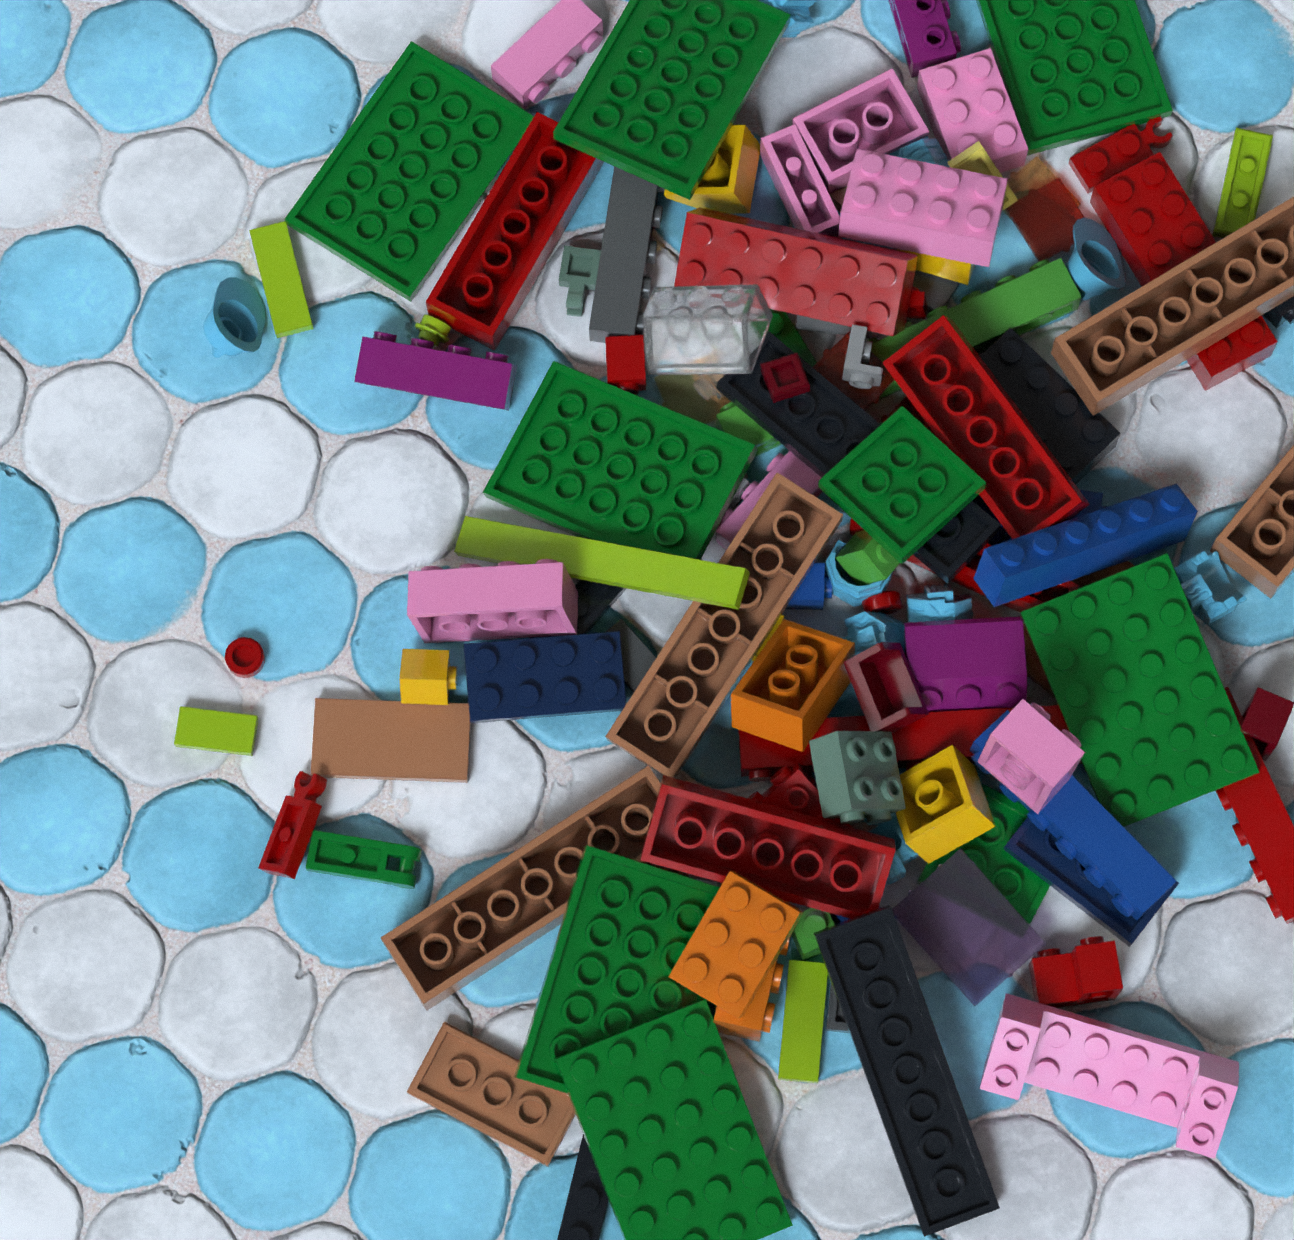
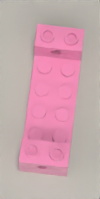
M1006 993L984 1064L980 1089L1019 1100L1024 1083H1028L1177 1128V1148L1215 1159L1238 1089L1239 1062Z

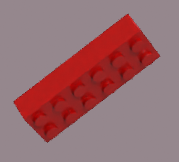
M536 112L426 300L429 316L441 320L455 331L494 351L604 161L554 140L553 131L558 122L539 112Z
M1161 152L1094 186L1090 203L1106 230L1116 242L1119 251L1141 287L1216 243ZM1261 315L1187 359V362L1204 390L1207 391L1270 357L1278 341Z
M699 207L686 214L674 287L844 326L867 327V331L895 336L905 329L918 255Z
M945 315L941 316L882 362L936 437L986 482L985 489L979 495L1012 539L1070 520L1090 505L952 319Z
M663 775L640 860L720 883L724 882L729 871H736L785 901L852 919L879 909L896 846L895 839Z

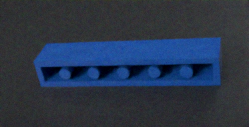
M1176 483L985 548L973 579L993 607L1183 542L1198 511Z
M1008 710L974 740L969 750L973 754L971 757L973 762L985 774L990 772L977 761L990 734L1010 713ZM1073 775L1039 814L1035 813L1002 783L999 785L1007 798L1015 803L1019 800L1029 811L1027 816L1041 831L1047 829L1057 839L1055 844L1063 855L1070 860L1074 857L1085 868L1083 871L1084 875L1097 888L1103 886L1114 897L1112 899L1113 905L1124 916L1129 917L1131 915L1138 921L1177 882Z

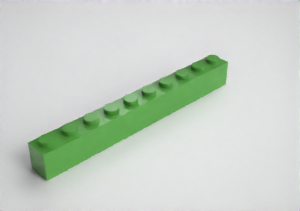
M1059 258L1052 262L1049 259H1045L1031 266L1029 272L1016 278L1015 275H1009L999 280L994 285L995 288L982 293L978 290L969 293L960 300V304L948 309L947 306H942L934 309L927 314V319L913 325L912 322H906L904 331L895 336H888L881 340L878 337L868 339V341H873L869 364L865 365L883 368L880 386L872 385L870 389H861L850 385L849 381L842 380L846 359L844 353H838L829 357L823 362L824 366L815 370L859 407L863 408L902 390L882 362L941 316L945 315L955 322L979 355L985 352L1009 328L1021 336L1078 310L1081 295L1062 259ZM732 402L723 406L720 409V413L716 415V428L756 445L758 451L755 457L782 445Z

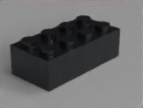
M1011 328L980 356L1075 485L1116 447L1121 433L1100 413L1093 416L1077 391Z

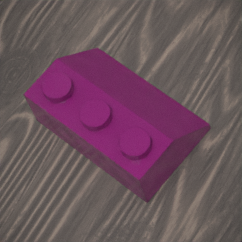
M1021 616L904 623L905 656L928 712L1014 708L1022 699L1027 702V668L1023 619Z

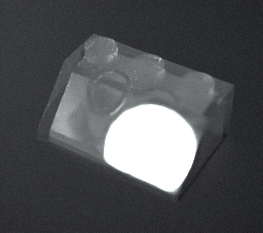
M758 284L654 287L643 315L645 370L647 374H752L773 317Z

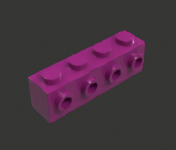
M888 0L911 78L917 77L921 69L956 59L957 53L961 52V45L956 30L950 31L947 19L951 18L947 0Z
M374 331L373 338L362 336L354 382L509 411L517 365L508 363V355L486 352L484 359L470 356L471 349L449 345L448 352L433 349L434 342L411 338L410 345L396 343L397 335Z

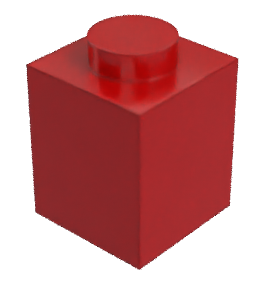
M644 335L605 337L608 384L634 395H637L639 391L646 390Z

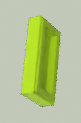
M180 706L174 745L180 748L253 756L259 718L256 715Z

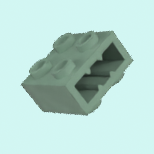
M836 731L809 741L823 819H840V823L846 825L858 823L867 818L868 824H878L890 821V814L906 809L892 732Z

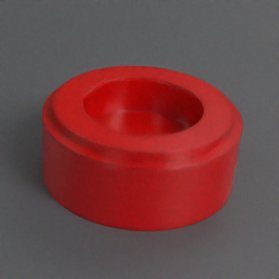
M883 591L882 593L872 595L862 602L864 611L882 612L886 615L893 614L903 608L900 593L897 591Z
M241 637L228 645L225 652V661L229 670L234 675L241 678H250L262 670L265 663V654L261 645L256 640Z

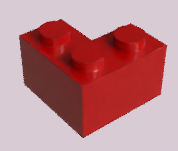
M1103 936L1081 939L1080 945L1075 946L1071 953L1061 954L1060 948L1038 951L1037 958H1032L1028 964L1034 1001L1051 1007L1063 1008L1115 1000L1123 989L1115 940L1104 942Z

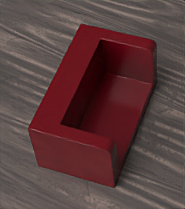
M880 642L843 662L871 731L892 732L893 734L929 715L900 643Z
M1258 687L1246 705L1242 715L1244 721L1240 731L1253 738L1262 760L1267 761L1278 745L1294 702Z

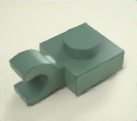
M564 245L559 286L569 287L566 300L567 315L582 317L585 289L595 291L601 250Z

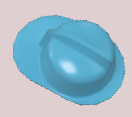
M1078 219L1073 225L1075 249L1066 264V268L1081 295V299L1086 301L1093 296H1101L1112 288H1124L1127 282L1122 268L1120 252L1111 234L1092 219Z
M228 277L219 283L215 292L212 309L203 324L204 334L212 345V355L215 358L223 355L237 356L242 352L253 353L260 348L265 324V307L262 298L248 282L237 277Z

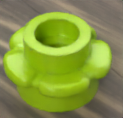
M424 314L421 322L415 323V328L420 331L417 337L421 340L434 342V347H438L440 342L447 343L449 341L447 336L451 327L441 320Z

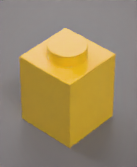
M402 649L399 678L401 704L448 705L449 689L456 690L457 666H450L449 650Z

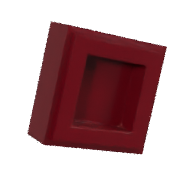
M798 353L760 364V370L773 403L810 391V384Z

